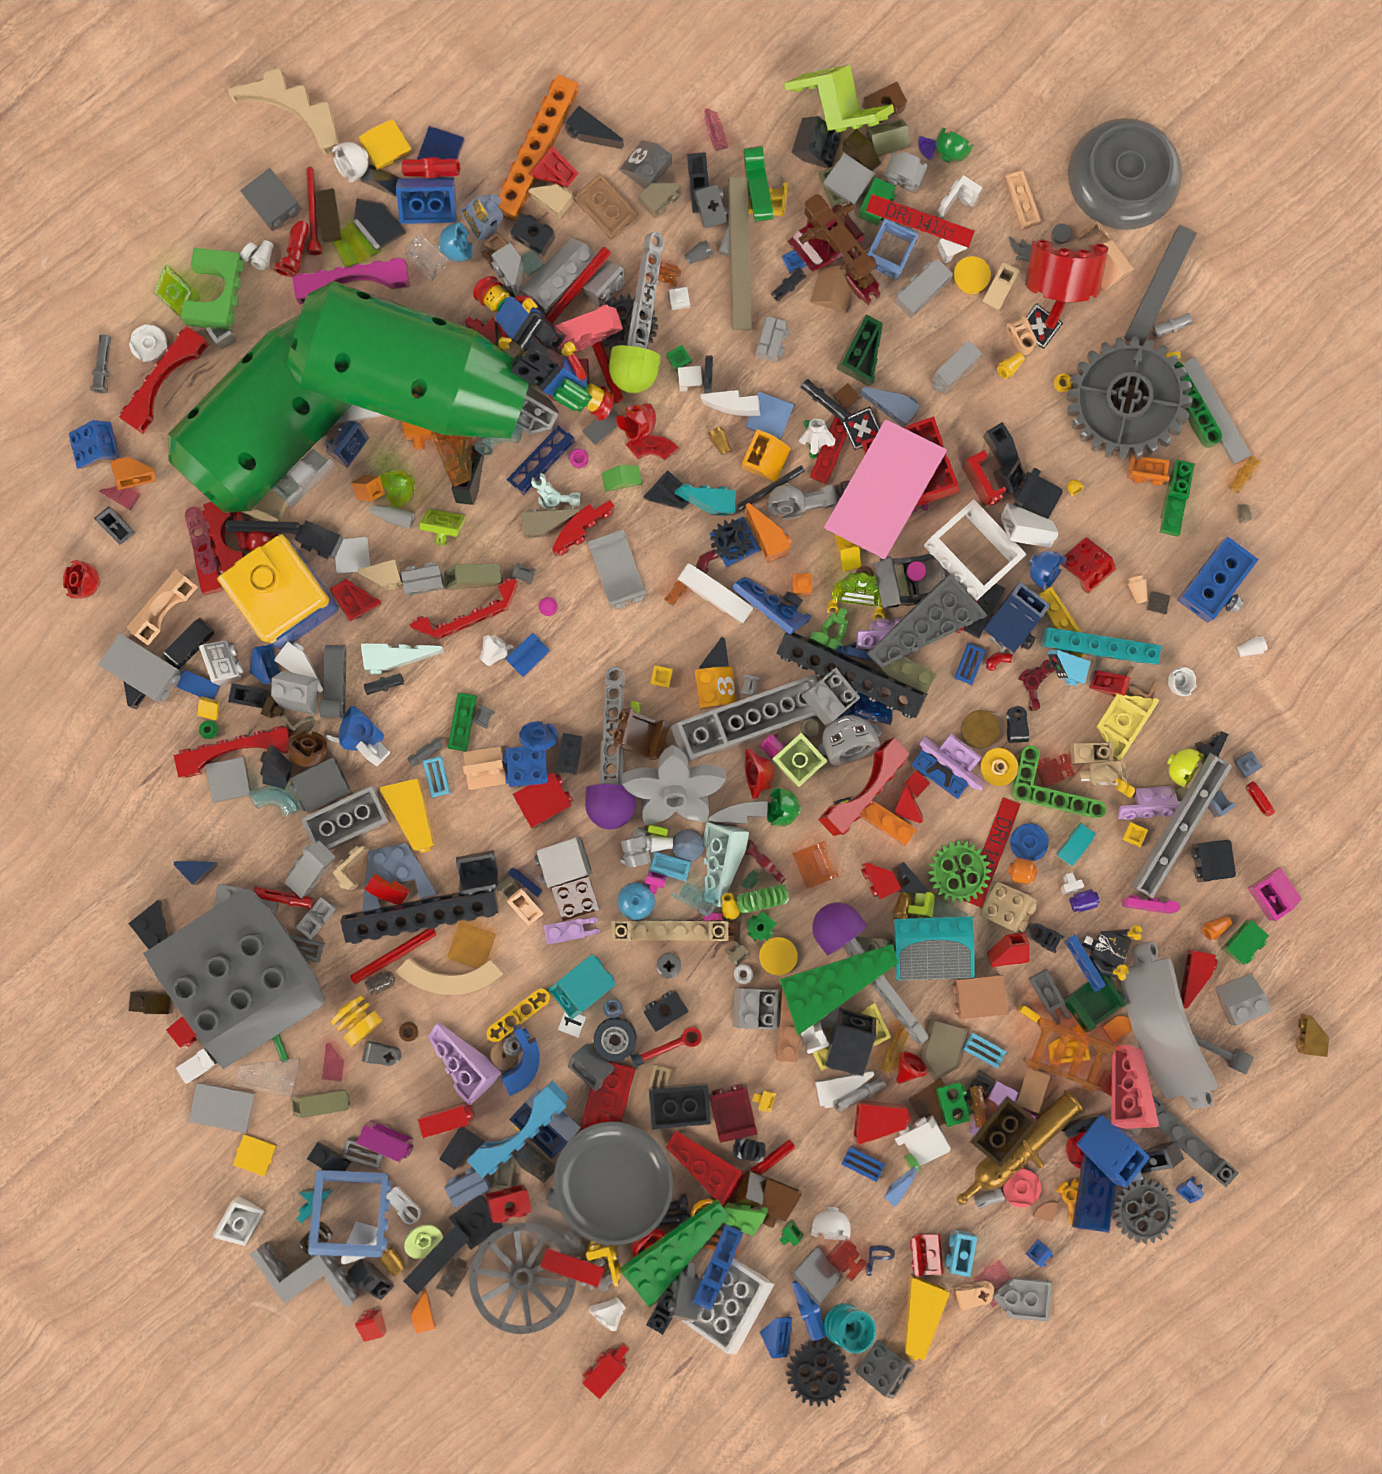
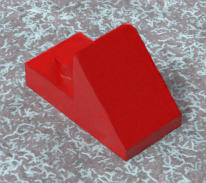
M494 316L485 327L477 318L473 320L471 317H468L466 319V327L476 330L498 346Z
M1095 670L1089 688L1115 697V695L1125 696L1131 678L1126 675Z

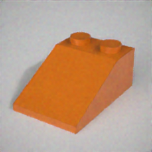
M747 503L745 505V514L767 563L788 555L791 548L790 545L792 544L789 535L784 534L780 527L753 505Z

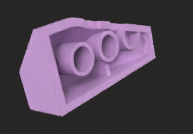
M437 1023L429 1034L428 1038L438 1057L443 1059L447 1067L445 1068L447 1075L450 1074L455 1082L453 1086L456 1092L468 1105L472 1104L487 1091L501 1074L486 1056L441 1023Z

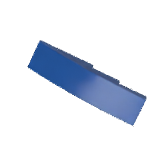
M727 1224L724 1226L699 1284L693 1303L711 1311L744 1232Z

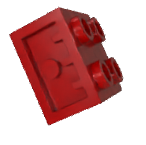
M1087 537L1064 555L1066 558L1065 564H1060L1080 580L1082 590L1087 594L1116 570L1113 557Z

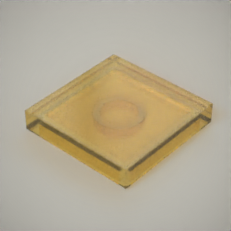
M459 922L446 959L475 969L479 968L487 962L496 934Z

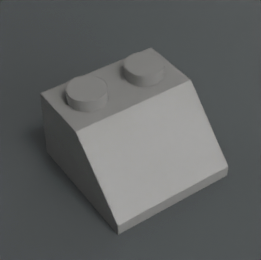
M282 671L272 677L271 696L279 707L316 715L318 678Z
M1250 973L1214 988L1231 1025H1240L1272 1011L1264 991Z

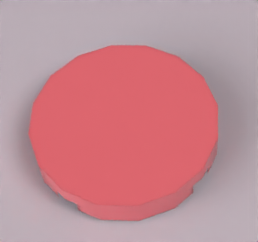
M1023 1167L1002 1186V1193L1005 1199L1012 1205L1019 1208L1028 1207L1038 1200L1041 1193V1182L1034 1172Z

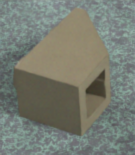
M651 183L638 196V202L655 218L658 214L662 215L671 202L674 203L681 195V186L678 183Z

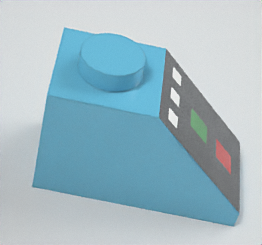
M1059 650L1048 651L1047 655L1059 679L1065 680V684L1071 686L1085 684L1091 661Z

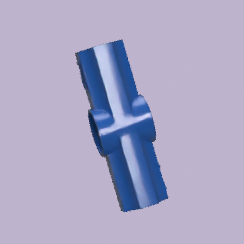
M795 1280L791 1283L798 1300L797 1305L802 1319L805 1320L811 1340L822 1339L826 1336L819 1305Z

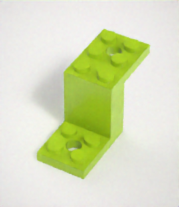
M850 64L804 73L784 83L786 91L793 89V92H799L804 90L805 87L819 89L828 130L835 129L836 132L846 130V127L857 129L863 127V124L874 126L879 124V121L888 119V115L894 112L893 104L860 110Z

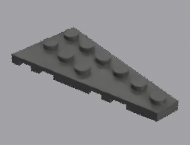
M947 574L867 654L878 667L882 668L988 615L954 576Z

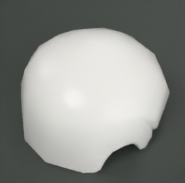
M1187 667L1175 668L1168 676L1170 691L1178 696L1192 695V690L1197 687L1195 682L1196 676L1193 670Z

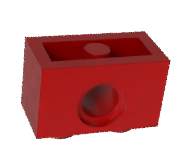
M524 1184L486 1194L489 1213L493 1223H503L508 1218H520L532 1212L528 1191ZM513 1202L510 1208H505L506 1203Z

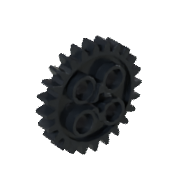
M622 294L620 295V300L613 297L614 303L607 301V305L616 308L617 312L620 310L626 312L625 316H619L623 330L618 334L605 338L604 346L610 345V351L615 346H627L630 325L627 327L625 339L621 340L625 331L624 325L628 323L629 314L633 310L635 297L631 299L630 294H628L627 299H624ZM641 310L639 315L645 319V313ZM652 317L649 343H653L652 337L657 335L654 331L658 329V325L654 324L657 322V317ZM638 328L636 334L641 339L642 331Z
M816 1340L815 1345L808 1341V1347L801 1344L802 1351L795 1349L797 1356L790 1355V1360L793 1363H787V1367L791 1369L786 1371V1376L791 1377L787 1380V1383L793 1384L790 1387L791 1392L797 1390L795 1397L799 1398L802 1396L803 1404L808 1399L810 1406L817 1402V1406L820 1407L823 1401L828 1406V1400L835 1403V1396L842 1397L840 1390L847 1391L843 1384L850 1383L849 1379L846 1378V1376L850 1375V1371L845 1370L849 1367V1364L844 1362L846 1356H839L841 1349L839 1348L834 1351L835 1346L833 1343L827 1347V1341H824L822 1345H820L818 1340ZM819 1356H825L827 1358L826 1361L822 1364L818 1363L816 1360ZM802 1366L810 1368L806 1374H802L799 1370ZM815 1371L821 1372V1376L815 1375ZM830 1373L837 1375L833 1381L827 1380L826 1377ZM814 1383L820 1385L817 1391L810 1390V1386Z

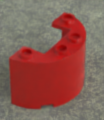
M1048 240L1032 241L1025 285L1031 292L1036 294L1039 291L1043 294L1044 298L1056 301L1083 302L1088 301L1090 296L1096 298L1100 294L1109 248L1105 244L1098 243L1089 245V251L1085 249L1071 251L1067 248L1054 250L1052 242Z

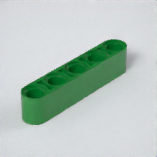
M1178 361L1175 369L1184 367V365ZM1187 372L1182 381L1191 382L1192 388L1185 395L1192 397L1196 408L1190 406L1185 409L1189 413L1188 422L1200 443L1206 448H1211L1221 441L1222 432ZM1199 417L1205 420V425L1199 422ZM1208 434H1212L1215 440L1211 441L1208 438Z

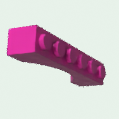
M392 258L386 262L374 261L368 265L355 264L350 268L337 267L331 271L318 270L313 274L300 273L292 277L295 299L299 305L304 304L308 293L332 281L341 284L352 281H371L385 285L390 289L411 287L405 259Z

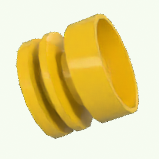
M362 995L346 1003L330 1021L333 1026L340 1021L342 1022L336 1029L338 1032L345 1028L349 1030L343 1038L351 1047L359 1043L383 1021L376 1011L369 1014L365 1013L370 1006L369 1003L364 1004L362 1007L359 1006L365 1000Z

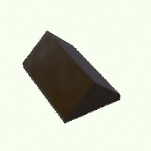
M1006 1096L970 1140V1143L1001 1168L1038 1121L1010 1097Z

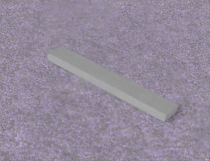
M1196 357L1183 363L1222 432L1220 443L1232 464L1235 465L1251 456L1249 449Z

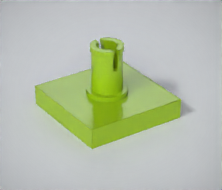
M428 508L420 522L419 530L436 533L435 544L439 545V541H441L440 546H444L447 544V535L458 536L465 523L466 515Z

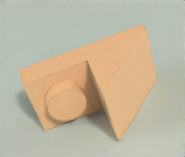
M522 888L506 900L528 926L543 915L541 909Z

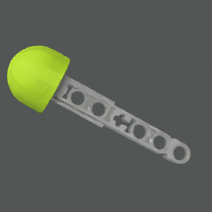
M659 232L649 233L644 239L643 250L645 251L641 258L627 346H615L611 351L609 363L610 376L616 386L629 393H639L651 387L657 378L661 356L647 349L661 263L660 254L664 244L663 236ZM652 236L657 240L656 246L651 242ZM649 255H652L654 258L653 265L648 260ZM646 273H648L651 276L650 283H648L645 279ZM641 310H643L645 313L644 320H642L639 315ZM638 328L642 331L641 339L636 334Z

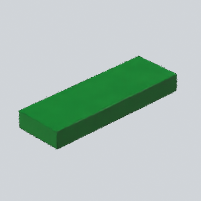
M458 692L447 749L467 752L477 695Z

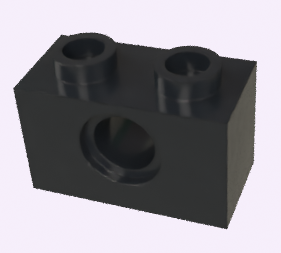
M521 213L510 231L512 239L543 257L555 240L553 228L547 224L542 225L538 223L537 219L529 214L526 216ZM532 231L539 232L536 236L529 235Z
M563 733L556 768L557 772L577 775L583 742L582 736Z
M670 990L662 995L663 999L656 1003L654 1000L645 1006L646 1010L643 1013L655 1032L689 1012L677 991L672 992ZM663 1004H667L671 1008L670 1013L667 1015L661 1014L659 1010Z

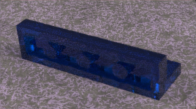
M558 425L506 480L524 496L533 487L531 483L532 478L538 481L540 474H545L574 444V437L569 432L566 433ZM560 432L564 437L558 444H554L553 437ZM551 447V451L544 458H541V450ZM531 461H538V465L532 471H528V464ZM517 475H525V478L518 485L513 481Z

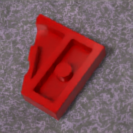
M551 146L528 174L567 188L579 173Z
M347 579L330 588L349 622L382 604L378 598L376 599L369 595L365 590L358 588Z

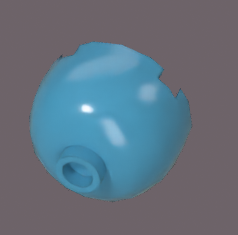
M462 223L451 224L441 232L438 248L450 261L464 262L471 259L473 255L472 242L468 244L467 239L470 236L469 232Z
M632 882L622 887L618 893L617 905L623 916L631 920H641L651 914L655 906V896L649 889V886L640 882Z

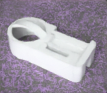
M395 1186L386 1195V1199H390V1204L397 1211L399 1210L397 1214L406 1224H414L421 1217L420 1207L399 1186ZM407 1207L416 1208L418 1217L416 1218ZM404 1212L412 1219V1221L408 1220L405 1217Z

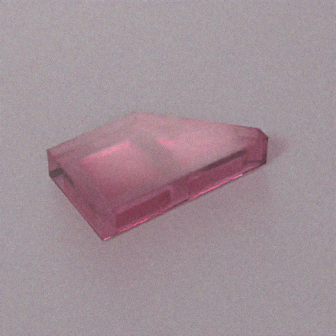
M117 485L108 489H100L99 491L130 511L140 497V494L131 488L118 490Z

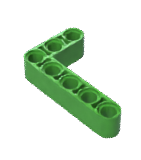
M1032 745L1020 750L1017 760L1018 774L1013 780L1011 787L1013 799L1092 819L1101 818L1106 814V805L1101 801L1033 785L1040 752L1037 747ZM1026 750H1031L1033 752V758L1031 760L1026 758ZM1023 768H1026L1029 771L1028 778H1023L1021 776V770ZM1018 787L1024 788L1025 795L1023 797L1017 795ZM1038 791L1044 795V799L1041 802L1035 797ZM1056 796L1062 798L1061 806L1055 804L1054 799ZM1075 800H1078L1081 803V808L1079 811L1075 810L1073 807V803ZM1094 804L1098 805L1100 808V812L1098 815H1095L1092 812V807Z

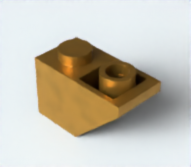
M1301 1014V1018L1298 1020L1300 1034L1296 1040L1298 1053L1328 1057L1329 1036L1313 1016Z

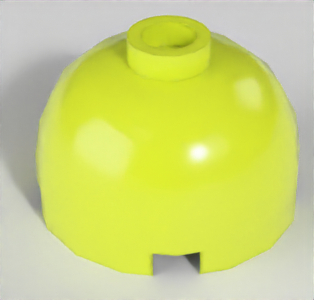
M1183 749L1176 755L1172 754L1167 762L1170 765L1168 772L1171 779L1176 784L1186 788V784L1188 785L1197 772L1199 768L1197 763L1198 761L1202 762L1204 754L1193 749Z

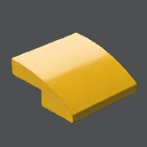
M393 119L370 129L358 138L377 170L392 165L394 160L407 156L412 151Z

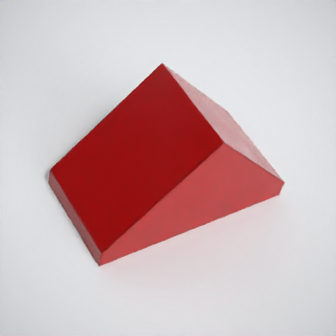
M908 783L903 785L895 805L894 814L917 823H922L923 814Z

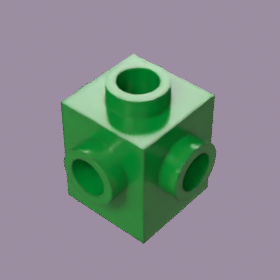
M760 911L757 916L753 914L746 922L749 925L747 927L749 930L747 934L755 941L758 939L761 941L765 939L767 941L774 933L772 929L777 923L763 911ZM758 924H763V930H757Z

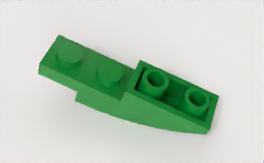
M1176 459L1160 517L1162 521L1159 533L1175 537L1180 535L1186 500L1190 494L1194 463Z

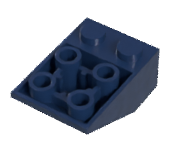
M1019 582L1009 592L983 630L1011 652L1015 653L1041 620L1050 604L1022 582Z

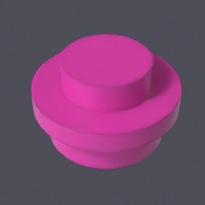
M545 597L540 601L539 611L544 616H552L557 612L558 604L555 599Z

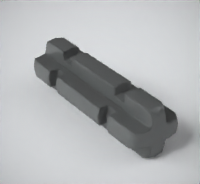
M436 737L431 740L430 744L427 743L417 750L415 755L412 754L407 759L412 766H416L420 763V760L423 761L435 752V749H440L443 744Z

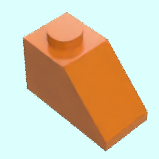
M126 457L110 461L118 490L156 481L153 468L135 459Z

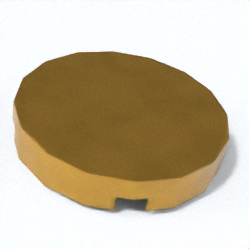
M985 710L971 712L964 718L961 726L964 740L967 744L976 748L990 746L997 740L1000 732L997 718Z

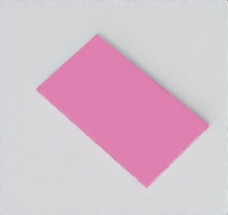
M885 419L824 529L879 556L881 559H886L947 449Z

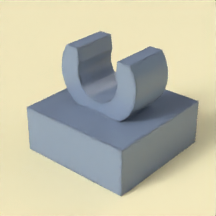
M1252 751L1234 761L1244 778L1262 768V765Z

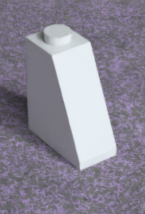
M1007 503L1000 517L1010 541L1051 548L1058 537L1059 532L1053 521L1013 504Z

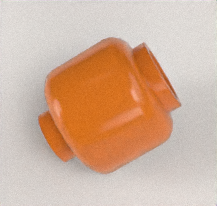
M1017 858L1014 863H1010L1008 874L1012 875L1013 882L1029 885L1032 881L1036 880L1038 866H1035L1033 860Z

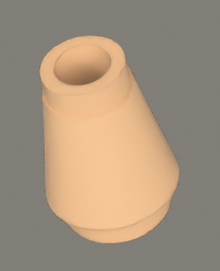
M1143 574L1128 578L1129 583L1127 585L1136 603L1148 601L1146 578L1144 579Z

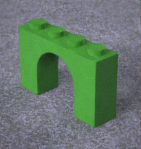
M193 248L191 267L194 272L221 277L225 280V288L221 296L211 302L184 300L181 319L186 326L210 327L211 329L231 331V326L235 323L234 309L238 306L237 291L241 288L240 274L244 271V260L241 259L238 252Z

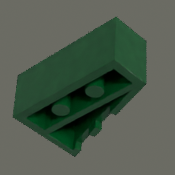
M866 314L860 320L836 369L868 387L873 384L883 323Z

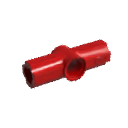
M438 157L404 159L401 165L404 177L460 176L461 170L459 159H439Z

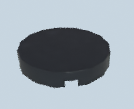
M705 355L704 394L712 393V355Z

